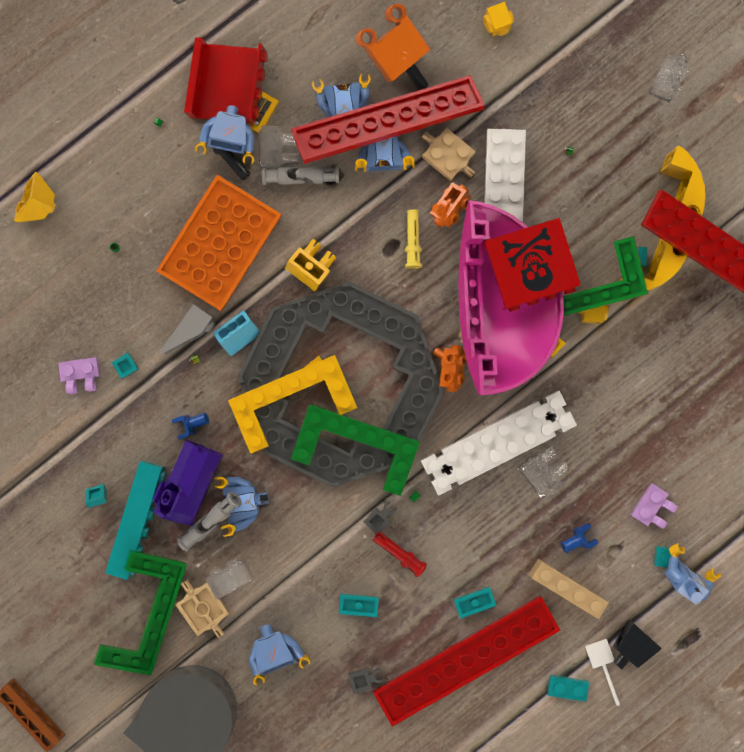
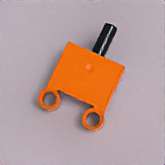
M393 4L385 10V18L388 22L395 23L394 27L377 41V36L373 29H362L356 34L355 41L358 46L364 48L387 82L394 81L406 71L418 90L428 87V82L414 63L429 52L430 48L406 15L405 7L402 4ZM394 8L397 9L399 12V17L397 19L394 18L392 15V10ZM364 33L369 35L370 40L368 43L362 40Z

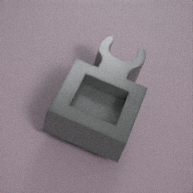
M390 501L384 504L382 511L376 508L363 521L375 534L382 531L391 522L387 516L396 512V507L392 511L387 510V505L390 504Z
M367 668L348 673L353 694L372 689V682H383L384 677L376 678L375 676L377 673L382 672L381 668L375 669L372 673H368Z

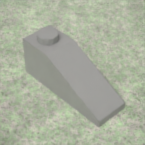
M193 304L160 352L167 355L203 336L206 332L209 333L215 325L213 323L215 319Z

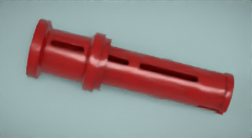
M381 531L374 536L373 542L398 559L401 566L411 570L415 577H419L424 572L427 563L418 560L414 553L405 551Z

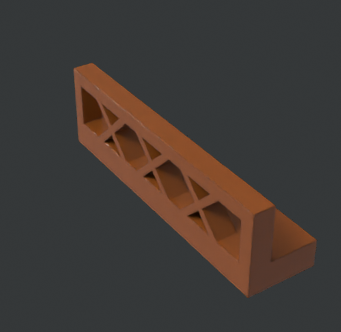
M14 678L1 688L0 702L46 752L66 735ZM5 692L11 700H7L3 693ZM18 708H19L24 714H20V713L18 712ZM31 722H32L38 729H34V728L31 726ZM44 736L51 742L50 745L46 743Z

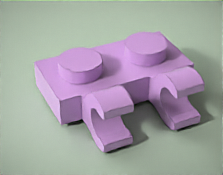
M97 357L58 363L60 381L66 382V394H77L76 380L85 379V391H97L95 377H101Z
M650 483L630 515L646 526H649L650 522L664 529L667 522L656 516V513L661 506L675 513L678 506L666 499L669 495L667 492Z

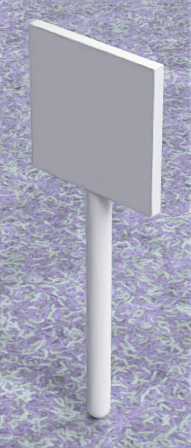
M607 639L586 645L585 648L592 668L603 667L615 703L619 706L620 703L606 664L614 661Z

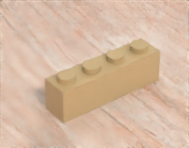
M537 559L528 574L533 580L597 619H600L609 604L601 596L540 559Z

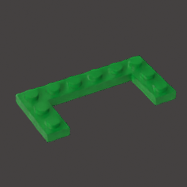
M634 236L614 241L623 280L563 296V316L649 294Z
M309 404L291 457L292 460L310 465L322 429L395 454L383 486V491L398 496L402 495L420 444L419 440Z
M134 550L129 551L124 567L126 571L161 579L138 650L99 644L93 662L95 666L152 675L187 566L186 562Z

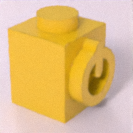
M505 2L487 8L483 16V22L487 32L492 33V36H503L511 29L514 17L512 12L508 11Z
M605 305L578 312L581 313L580 322L603 323V321L607 320L609 306Z

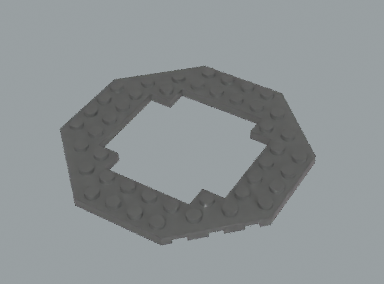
M346 282L342 285L271 308L238 375L244 393L281 378L306 326L308 325L324 333L331 318L334 317L400 350L392 367L409 375L383 429L419 441L421 440L444 391L442 386H440L438 373L418 315L351 282ZM282 398L254 410L269 444L268 447L262 449L263 453L331 487L389 469L395 455L355 441L351 451L348 452L318 438L310 465H306L291 459L301 428L282 419L290 402Z

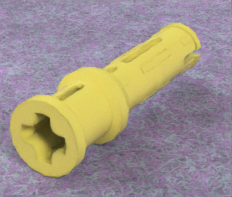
M408 210V246L405 248V252H407L405 268L418 269L422 268L420 263L422 248L419 246V210Z

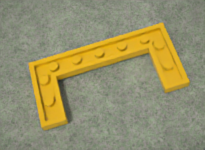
M335 355L228 400L250 454L269 446L254 410L324 380L339 414H345L357 408Z

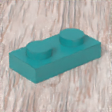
M489 586L453 599L460 619L497 606Z
M340 593L339 614L377 617L379 596Z
M550 675L547 695L587 702L589 681Z

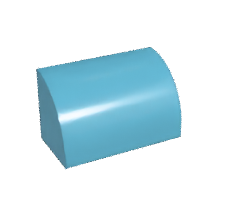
M244 310L213 332L220 345L230 356H233L256 339L260 333Z

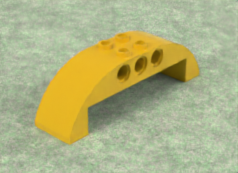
M676 146L666 155L660 173L681 180L675 198L702 216L706 195L701 171L690 154L683 147ZM661 238L645 278L648 291L671 279L679 271L687 258L685 254Z

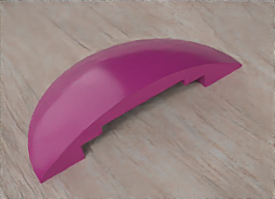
M469 200L463 225L459 259L458 293L460 325L466 360L476 390L479 395H492L518 387L532 378L545 365L560 337L564 314L563 292L557 293L558 297L546 301L544 297L538 299L539 303L531 306L525 303L520 305V309L509 312L508 309L502 310V307L505 306L487 250L484 251L482 243L486 240L528 227L505 210L483 202Z

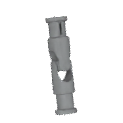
M323 166L308 168L279 167L274 170L262 168L263 185L267 183L290 185L304 184L306 182L323 184L324 182L331 181L339 183V166H335V168H323ZM296 172L297 180L289 178V175Z
M229 492L222 502H218L208 514H205L188 529V533L178 538L179 546L187 552L190 551L196 542L202 541L218 525L216 523L224 521L231 515L232 510L242 505L241 498L236 493Z

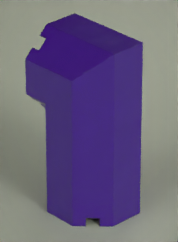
M186 440L172 473L167 478L168 481L161 482L158 485L153 497V503L157 504V509L154 508V513L163 519L192 526L223 455L211 448L208 449L201 444Z

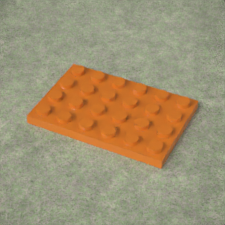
M216 175L156 271L222 312L282 217V214L221 176Z

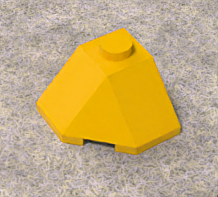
M34 172L26 183L21 201L16 206L14 221L17 223L45 219L55 209V194L40 174Z

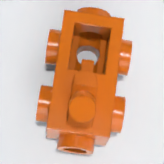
M451 183L449 188L445 189L438 203L432 206L430 214L434 218L433 222L440 228H443V226L449 228L451 224L455 225L459 220V213L462 209H467L471 196L468 193L469 190L464 185L460 184L458 186Z
M452 345L451 349L444 348V351L436 348L433 354L442 359L440 386L447 387L446 391L458 392V388L462 389L465 380L463 374L464 366L467 362L465 350H463V346Z

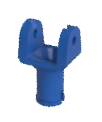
M204 412L192 418L189 415H184L172 419V423L183 421L186 433L177 436L178 440L194 435L195 428L209 424L208 415Z
M590 523L575 528L574 536L560 543L565 553H569L579 546L582 548H592L599 543L597 539L588 542L585 539L583 532L591 528Z

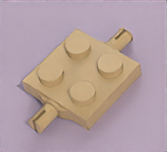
M446 128L436 138L427 131L422 135L421 138L430 144L422 158L450 182L461 172H464L470 179L474 176L476 172L467 165L475 151L452 131Z
M188 579L181 583L187 594L175 605L194 633L199 636L204 631L212 629L217 638L223 636L225 633L218 624L230 612L208 581L197 588H193Z

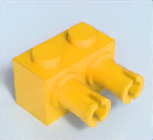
M314 239L310 241L304 250L300 247L288 260L285 269L313 291H316L330 272L328 268L336 260V256L333 254L330 257L331 252L327 251L318 262L313 256L321 248V245L319 243L315 245L316 240Z

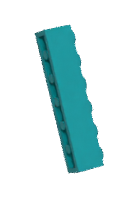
M145 460L139 461L105 571L106 574L125 580L130 579L132 575L135 576V572L124 569L130 550L139 552L144 550L142 542L148 536L150 528L147 526L149 520H152L155 514L153 497L158 485L165 481L167 472H164L165 466Z

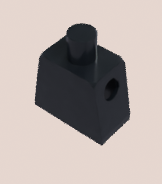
M628 620L613 644V647L620 652L613 662L621 670L629 661L639 668L662 648L632 621Z

